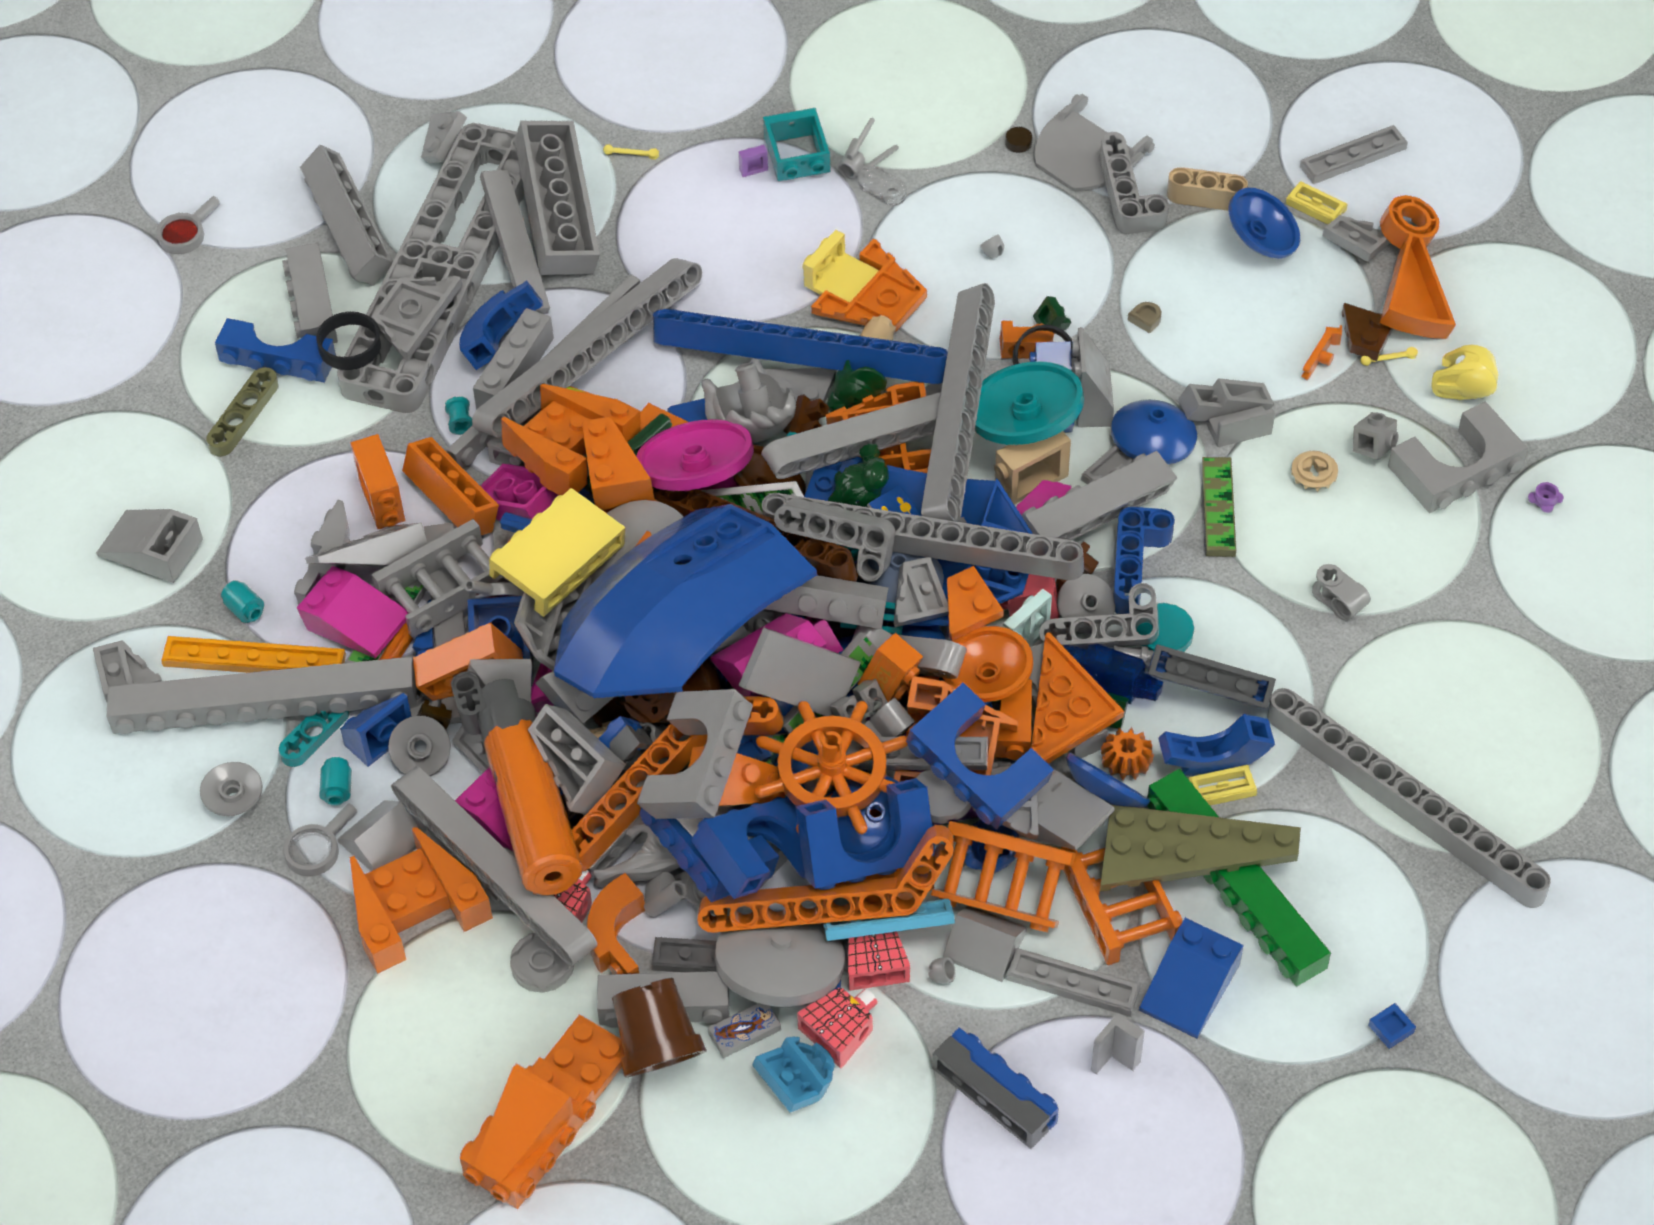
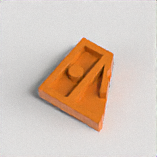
M974 566L947 578L949 637L951 641L1004 617V610Z

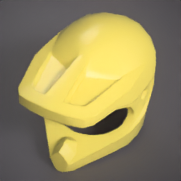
M1464 345L1445 354L1442 358V366L1446 368L1434 372L1432 376L1431 387L1436 396L1465 400L1492 395L1497 389L1499 374L1495 357L1488 349L1478 345ZM1464 355L1463 361L1456 364L1457 358Z

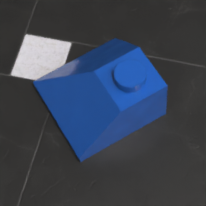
M402 693L363 710L356 717L348 719L344 726L340 728L344 746L367 767L389 751V739L394 728L401 721L412 717L408 697Z

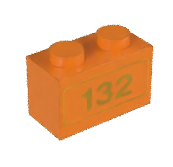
M894 633L877 649L858 685L865 680L876 679L887 702L893 698H896L899 702L910 690L908 685L912 682V676L917 677L920 673L917 667L923 656L899 635Z

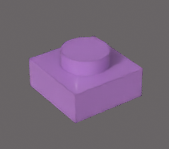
M764 144L738 151L739 170L742 177L768 171V152Z

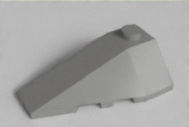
M422 523L401 524L364 535V538L344 543V548L343 546L333 547L306 557L305 560L307 564L388 566L428 543Z

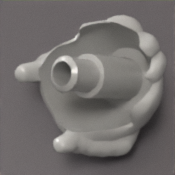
M757 359L743 363L735 369L739 381L734 384L717 387L708 378L702 380L707 420H726L742 425L749 431L752 443L762 442L778 435L787 427L795 415L796 400L792 389L786 388L785 392L780 384L764 371L761 362Z

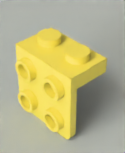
M835 230L828 238H824L819 248L812 255L806 257L802 266L805 287L820 295L827 290L848 302H851L878 272L877 269L845 253V234L838 230Z

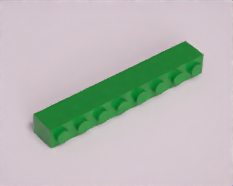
M1180 768L1149 785L1147 798L1150 800V803L1147 806L1148 809L1219 817ZM1257 864L1241 866L1239 870L1227 872L1226 869L1210 871V875L1203 876L1209 884H1213L1218 889L1224 904L1229 908L1232 907L1239 915L1242 926L1247 931L1251 930L1256 936L1262 951L1267 955L1270 954L1277 962L1280 973L1286 979L1290 978L1296 987L1328 969L1331 952Z

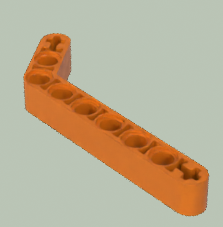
M743 696L753 705L743 735L769 736L778 733L782 729L784 724L783 716L774 699L763 696ZM670 724L572 829V834L582 864V872L588 870L639 816L641 807L637 802L642 787H636V785L640 781L645 780L647 775L679 773L690 761L692 747L704 746L707 742V735H690L687 740L679 741L684 734ZM669 757L665 763L657 764L660 759ZM626 803L624 808L615 810L617 805ZM605 826L601 832L593 833L597 827Z
M943 825L930 827L898 876L894 878L837 883L835 887L826 890L815 889L812 885L759 889L755 893L733 899L729 895L714 902H711L705 896L699 905L698 924L703 930L715 933L913 914L917 911L953 855V834L950 829ZM933 843L938 845L934 851V856L932 855ZM918 866H925L930 871L926 874H918L914 869ZM901 892H909L913 897L909 900H902L897 895ZM869 895H877L881 900L876 903H870L865 898ZM840 897L847 899L849 903L844 906H838L833 900ZM809 900L815 902L817 906L808 909L803 907L801 903ZM779 903L785 909L778 912L771 910L769 906ZM741 906H747L751 908L753 912H751L750 914H742L737 910V908ZM726 908H730V915H727L728 909ZM709 910H714L717 916H712Z

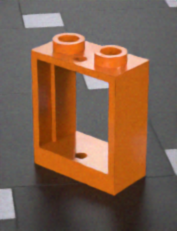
M376 434L350 442L357 477L377 530L404 522L405 516L399 486L379 435Z

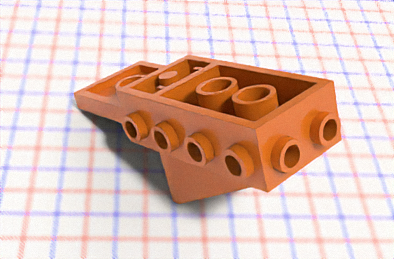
M579 1014L545 1059L539 1057L533 1066L529 1065L526 1069L516 1063L511 1070L494 1115H490L485 1119L478 1136L474 1141L466 1143L461 1151L460 1162L463 1176L473 1185L481 1186L489 1191L497 1200L519 1209L525 1199L532 1195L542 1177L552 1169L556 1159L563 1150L572 1143L579 1129L592 1117L596 1109L595 1101L622 1068L621 1058L624 1057L621 1038Z

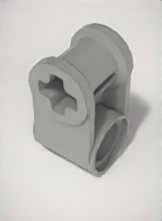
M1325 564L1317 570V581L1313 585L1312 594L1316 600L1322 602L1340 619L1349 621L1371 601L1367 589L1345 574L1339 567Z

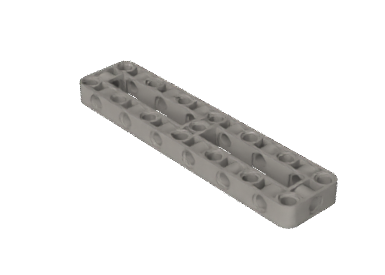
M479 123L467 124L460 130L366 315L369 317L373 315L399 278L413 277L421 279L423 277H435L436 281H452V276H458L462 278V287L411 358L407 360L403 357L397 370L379 366L380 363L384 362L392 347V344L380 331L381 349L371 363L354 370L338 369V380L344 398L402 413L414 412L421 406L500 245L485 194L458 248L441 244V242H445L456 220L455 214L460 204H464L475 182V175L480 165L487 164L488 162L499 165L497 170L508 169L518 205H520L525 194L515 146L516 131ZM360 326L344 357L355 356L366 351L373 344L376 335L368 328Z

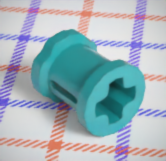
M452 397L445 402V412L450 418L448 427L449 431L453 434H464L473 425L472 418L468 412L470 402L465 397Z

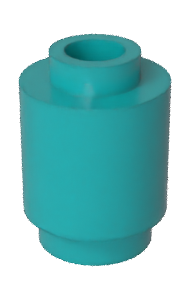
M235 580L229 582L223 588L221 598L224 605L241 622L249 623L261 617L264 601L249 586Z
M340 757L328 758L320 769L319 796L330 805H340L350 799L352 769L346 759Z

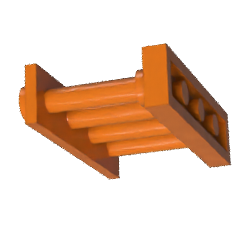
M949 821L948 829L954 835L953 841L956 844L944 890L932 889L931 896L939 897L938 900L950 899L952 907L955 908L957 903L1025 920L1031 922L1029 928L1048 932L1049 927H1058L1059 921L1050 919L1049 914L1060 870H1064L1065 865H1074L1075 852L957 821ZM973 840L985 843L984 849L987 850L975 898L956 894L968 845L972 846ZM1003 849L1016 851L1015 858H1017L1006 905L1001 906L987 902L999 853L1002 854ZM1034 857L1046 859L1045 865L1048 866L1036 915L1018 910L1029 863L1033 862Z
M1061 847V849L1076 853L1074 865H1065L1064 872L1107 965L1120 962L1121 948H1124L1126 943L1167 931L1172 941L1183 920L1177 910H1173L1159 880L1143 882L1148 893L1107 906L1106 903L1102 904L1098 897L1100 894L1101 878L1097 880L1094 877L1090 878L1086 871L1087 866L1104 861L1105 848L1083 854L1082 852L1078 853L1077 850ZM1151 905L1155 906L1161 918L1121 932L1118 929L1114 930L1111 925L1113 917Z

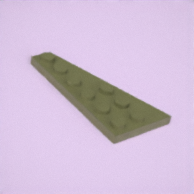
M1112 805L1115 811L1109 816L1100 892L1109 891L1111 887L1128 884V887L1140 886V882L1152 880L1167 882L1210 875V871L1226 869L1227 872L1237 871L1241 866L1257 864L1262 867L1294 862L1298 860L1301 827Z

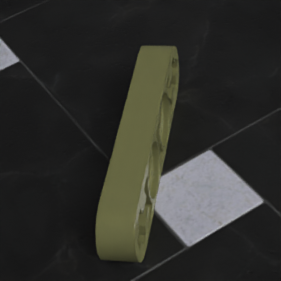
M263 367L255 370L206 437L211 454L219 457L230 454L279 387L277 375L273 369ZM248 398L257 399V402L253 405L243 404ZM233 418H241L243 420L235 426L228 424Z

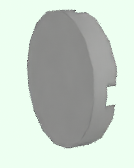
M932 770L923 771L916 777L928 788L932 822L940 824L948 823V820L954 818L958 820L971 809L970 803L968 801H961L955 795L953 787L945 779L940 780L937 778Z
M536 933L528 934L520 939L512 949L510 956L513 978L520 986L529 991L544 993L556 990L565 984L573 973L574 965L569 966Z

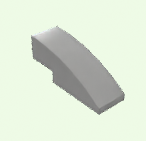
M1220 378L1217 379L1213 386L1189 384L1178 398L1187 419L1190 421H1208L1210 418L1263 406L1264 410H1267L1274 405L1264 383Z

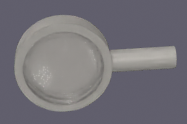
M348 803L326 827L309 824L295 829L284 843V855L289 868L302 876H317L328 871L337 861L339 854L335 834L357 813L356 808Z

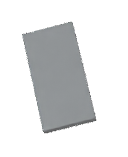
M764 627L739 686L798 706L801 701H807L813 712L825 716H834L830 706L840 698L847 696L861 662Z

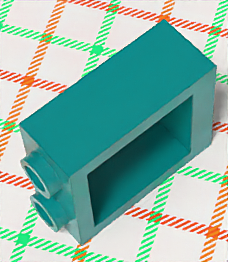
M816 108L763 117L764 137L777 181L830 172V152ZM812 135L817 153L781 159L776 141Z

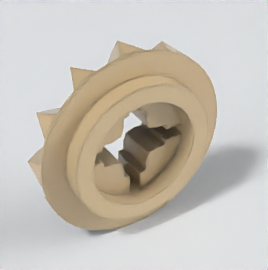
M1307 451L1299 454L1294 459L1291 475L1295 477L1296 484L1301 483L1304 485L1305 490L1308 487H1312L1318 492L1321 487L1329 489L1331 483L1336 482L1338 465L1331 456L1324 452ZM1312 465H1314V469L1319 473L1317 477L1313 476V473L1310 472Z

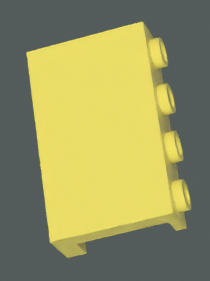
M571 488L563 496H557L551 506L543 513L536 514L531 523L523 530H518L504 547L496 549L491 554L489 559V575L496 579L501 574L535 600L534 610L544 617L624 546L625 527Z

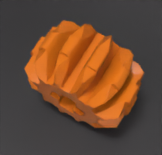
M1132 727L1126 733L1118 728L1116 735L1108 734L1106 743H1103L1101 746L1103 767L1109 768L1111 776L1119 773L1122 781L1126 778V775H1130L1136 780L1139 773L1146 774L1149 765L1153 762L1154 754L1152 753L1153 745L1151 740H1145L1144 732L1134 734Z

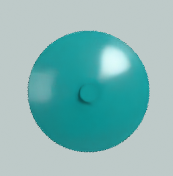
M1025 362L998 370L982 381L975 432L986 440L1005 445L1030 444L1055 436L1069 427L1078 418L1083 409L1084 392L1079 377L1067 367L1050 362Z

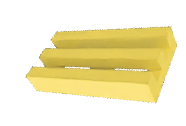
M1301 181L1286 197L1285 203L1327 225L1342 213L1344 214L1347 211L1348 205Z
M1248 765L1188 777L1189 781L1210 806L1257 795V788ZM1244 776H1245V779H1240V780L1231 781V782L1228 781V780H1230V779H1235V778H1239V777H1244ZM1218 782L1217 785L1199 788L1202 785Z

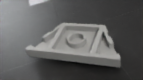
M452 276V281H436L435 277H423L421 279L413 277L399 278L371 318L376 322L383 336L405 359L409 360L462 287V278Z

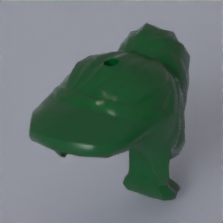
M846 360L843 370H838L836 373L834 385L828 395L826 404L829 407V412L844 406L846 409L862 403V399L870 395L873 397L879 396L886 389V378L877 370L866 366L853 370L849 363L850 360Z
M867 444L860 448L859 454L863 463L852 464L846 467L843 472L838 471L835 473V490L828 498V501L868 507V503L881 496L882 489L889 480V472L885 461L882 458H878L880 451L877 444Z

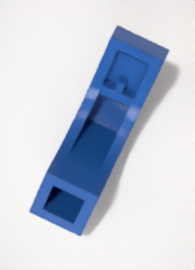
M527 280L507 293L503 290L498 292L485 302L465 325L459 340L460 351L475 370L491 361L499 349L498 346L501 338L518 321L526 308L536 311L543 306L542 299Z
M1246 714L1240 716L1224 731L1210 736L1193 737L1165 731L1158 738L1164 763L1181 767L1185 776H1196L1249 765L1266 754L1275 745L1269 720Z

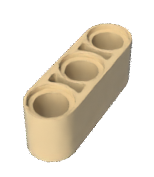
M1178 167L1169 173L1167 197L1176 204L1229 211L1230 199L1240 189L1248 188V181L1243 176L1237 174Z

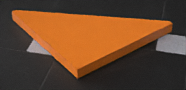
M1050 632L1045 635L1031 748L1049 764L1120 720L1124 715V710Z

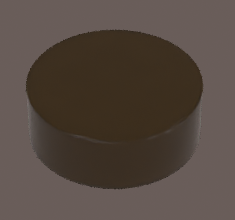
M1025 127L1009 129L1005 137L1006 147L1016 153L1029 150L1032 146L1031 131Z

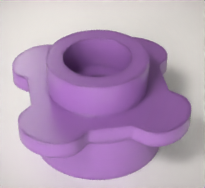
M1549 482L1540 483L1537 485L1535 492H1531L1528 495L1530 503L1537 504L1543 512L1547 513L1552 512L1554 506L1557 503H1561L1564 499L1557 486Z

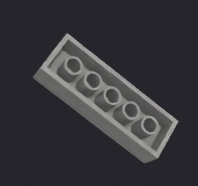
M520 121L515 137V146L540 275L594 274L600 252L574 121Z

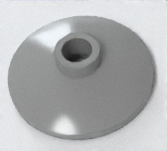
M1082 574L1078 579L1067 580L1062 585L1057 597L1059 615L1061 618L1114 615V594L1103 579L1092 574ZM1086 597L1093 599V607L1086 605ZM1084 626L1078 629L1077 632L1089 634L1092 633V629Z
M413 716L401 721L391 733L388 745L390 758L401 772L406 774L415 766H418L429 776L438 772L445 765L451 749L450 738L446 729L435 719L426 716ZM418 740L426 743L424 752L416 750L415 744Z
M242 762L223 763L211 769L203 778L200 785L201 800L209 811L217 815H239L251 809L260 799L263 789L262 780L259 773L248 764Z

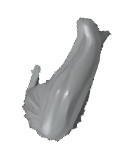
M639 817L629 826L626 833L630 837L641 833L634 841L635 844L644 843L641 850L622 863L602 870H593V875L597 877L594 885L601 888L624 873L632 881H650L661 873L671 872L680 866L669 850L662 846L659 838L650 827L645 825L641 817Z

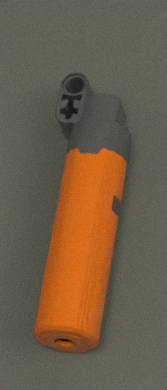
M462 672L457 674L451 681V687L461 724L466 733L471 735L481 734L524 887L536 895H553L569 889L573 884L577 883L582 875V864L559 787L553 779L555 775L549 763L544 762L528 730L537 717L536 709L530 701L518 697L514 680H495L481 689L478 677L474 673Z

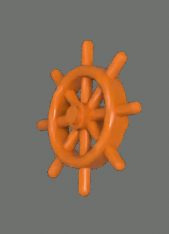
M801 701L798 704V710L804 723L795 728L786 737L784 742L766 736H759L756 739L758 747L779 754V779L758 786L755 789V795L758 798H765L784 791L789 800L796 806L826 799L836 808L837 817L849 816L855 831L858 834H865L868 827L860 811L870 805L879 795L880 791L887 793L886 785L895 783L885 779L886 754L907 747V737L899 736L881 743L877 735L861 723L868 709L865 701L857 702L850 718L842 716L816 718L810 704L807 701ZM813 740L819 753L817 755L801 748ZM852 740L864 748L846 755ZM793 760L813 766L794 774L791 769ZM869 760L873 762L871 774L852 767ZM819 778L813 793H810L801 786V784ZM845 778L863 784V786L851 793ZM830 785L835 786L839 797H825ZM797 823V825H796V831L799 833L798 823Z

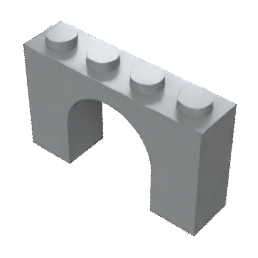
M1486 401L1463 412L1458 432L1480 456V460L1472 465L1454 467L1439 462L1415 436L1391 448L1388 467L1429 513L1439 508L1444 509L1453 501L1463 496L1468 497L1477 489L1487 484H1494L1500 477L1510 472L1515 473L1524 466L1528 447Z
M735 689L676 692L667 720L684 735H707L706 746L698 760L680 773L647 775L637 804L655 819L715 818L753 705Z

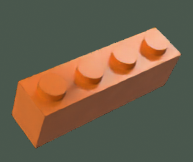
M432 437L408 443L402 471L456 527L474 519L480 526L481 536L493 532L499 504Z

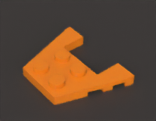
M873 238L859 253V260L877 269L878 272L851 302L825 290L811 305L812 314L864 326L873 316L879 317L883 315L892 320V324L896 327L895 332H897L927 298V289L907 269L903 270L895 262V258L890 253H886L881 248V244Z

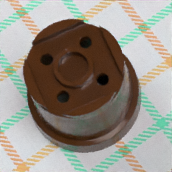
M708 658L682 686L683 692L720 690L719 676ZM676 692L625 696L626 702H624L628 713L640 722L662 723L665 726H669L671 723L667 720Z
M674 978L651 982V985L637 986L613 996V1007L624 1052L621 1063L625 1078L672 1066L707 1052L701 1035L695 1034Z

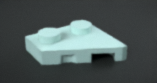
M1042 589L1035 596H1029L1024 601L1022 607L1003 623V626L1020 634L1031 647L1040 639L1039 631L1041 625L1050 619L1052 595Z

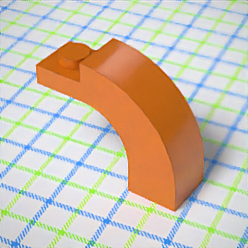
M626 873L614 879L601 890L589 911L587 928L593 934L598 944L591 951V955L600 973L610 969L612 975L639 974V966L617 940L622 927L645 911L644 895Z

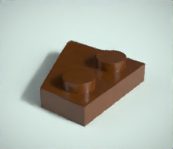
M1344 303L1341 314L1342 317H1345V332L1349 338L1348 346L1350 353L1368 356L1370 359L1377 361L1393 328L1379 323L1382 314Z

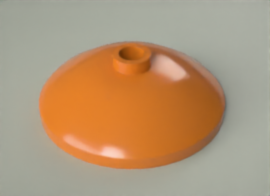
M998 626L981 627L953 640V642L966 647L967 651L957 679L943 678V680L955 689L964 683L983 702L1001 700L1021 689L1031 676L1033 670L1031 648L1028 642L1013 630Z

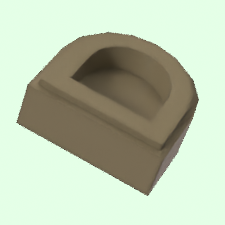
M1142 302L1128 313V321L1151 333L1160 324L1162 311L1155 303Z

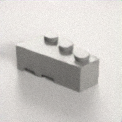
M545 704L528 729L544 762L549 763L555 775L553 779L556 785L561 787L568 800L566 805L572 812L587 814L606 794L626 766L620 758L567 709Z

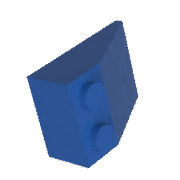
M522 596L467 599L469 632L491 622L522 649L523 659H531L533 675V654L524 644L514 624Z
M1185 917L1169 944L1139 1007V1011L1198 1039L1240 966L1244 945Z

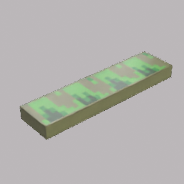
M1202 457L1206 556L1236 557L1232 458Z

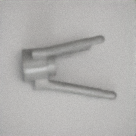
M874 118L869 119L858 139H852L843 159L838 164L839 171L847 178L853 179L857 175L864 177L868 170L899 148L898 145H894L868 164H864L865 157L858 150L875 122Z

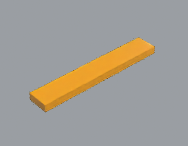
M168 636L161 661L164 667L251 673L345 663L346 652L345 649Z

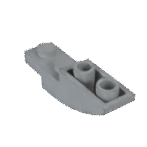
M337 500L334 507L327 511L320 530L313 534L311 547L314 554L333 547L343 546L344 548V543L350 541L349 526L343 501ZM309 564L303 579H299L295 585L294 594L298 605L332 566L345 570L346 565Z

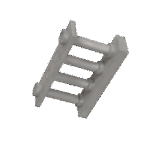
M474 519L371 574L374 588L387 597L394 595L409 613L405 617L409 635L412 638L427 632L433 626L468 607L467 599H476V596L479 595L478 593L465 590L464 584L470 578L456 563V559L470 553L485 570V572L471 580L488 584L510 582L501 574L496 579L489 575L490 558L480 547L483 545L480 526ZM442 567H445L460 585L447 593H444L429 575ZM416 581H420L435 599L420 608L404 589Z

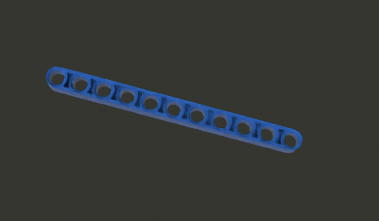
M660 309L653 313V338L655 343L661 345L833 370H843L845 361L850 360L849 363L853 370L866 366L877 370L884 377L929 384L943 383L948 351L941 347L673 309Z

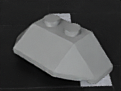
M590 576L544 617L534 610L535 600L523 592L514 624L524 644L534 657L552 671H554L563 620L582 593L590 586L592 580Z

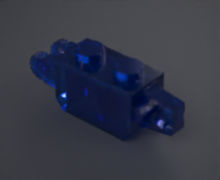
M1099 644L1089 645L1086 650L1073 647V645L1063 646L1106 692L1129 698L1128 704H1132L1135 698L1156 701L1162 693L1164 682L1145 673L1146 664L1141 658Z

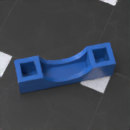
M227 318L215 341L219 361L230 365L236 364L255 370L267 367L280 375H289L304 378L308 381L314 380L324 383L332 368L322 360L319 354L317 339L314 335L305 334L300 340L292 344L273 346L257 338L253 323ZM325 338L322 347L327 352L336 355L333 339Z

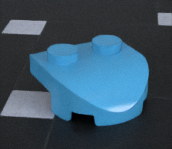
M800 1037L785 1038L781 1047L756 1056L752 1066L791 1113L818 1102L825 1095L833 1079L835 1063L829 1052L820 1044L814 1043L811 1046L800 1042Z

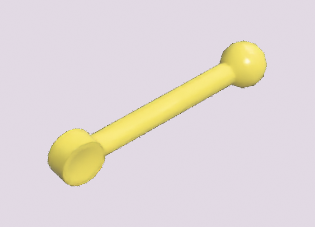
M610 144L605 145L603 148L604 153L607 155L621 153L648 156L652 160L659 158V151L655 148L645 151L615 148Z
M1409 347L1404 352L1380 355L1377 361L1402 357L1414 359L1418 351L1414 347ZM1362 356L1360 359L1361 363L1365 366L1370 365L1371 362H1376L1368 356Z

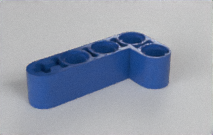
M1127 507L1119 513L1113 591L1116 614H1129V596H1125V593H1129L1136 584L1142 583L1144 547L1161 548L1168 546L1172 542L1175 519L1170 511L1158 508ZM1141 594L1135 598V602L1140 605Z

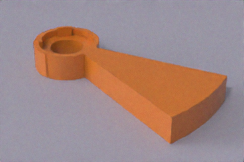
M1402 195L1394 198L1380 219L1383 235L1400 250L1379 323L1413 335L1447 339L1455 328L1456 323L1426 248L1438 232L1440 222L1434 209L1417 197ZM1403 217L1411 218V221L1418 227L1410 225Z

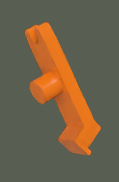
M1342 325L1339 328L1326 327V332L1302 369L1304 371L1301 376L1302 378L1308 380L1319 362L1330 366L1334 354L1327 352V349L1330 345H1340Z

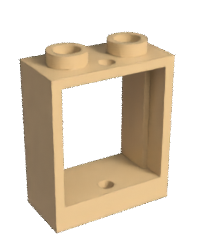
M1062 431L1039 442L1024 445H1007L996 451V463L994 465L995 481L996 478L999 480L1014 505L1021 502L1042 480L1058 482L1068 477L1070 438Z

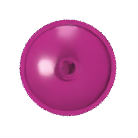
M698 420L683 423L656 434L639 449L636 457L651 478L652 487L669 491H685L708 487L734 476L750 462L754 447L749 431L740 424H734L726 420Z

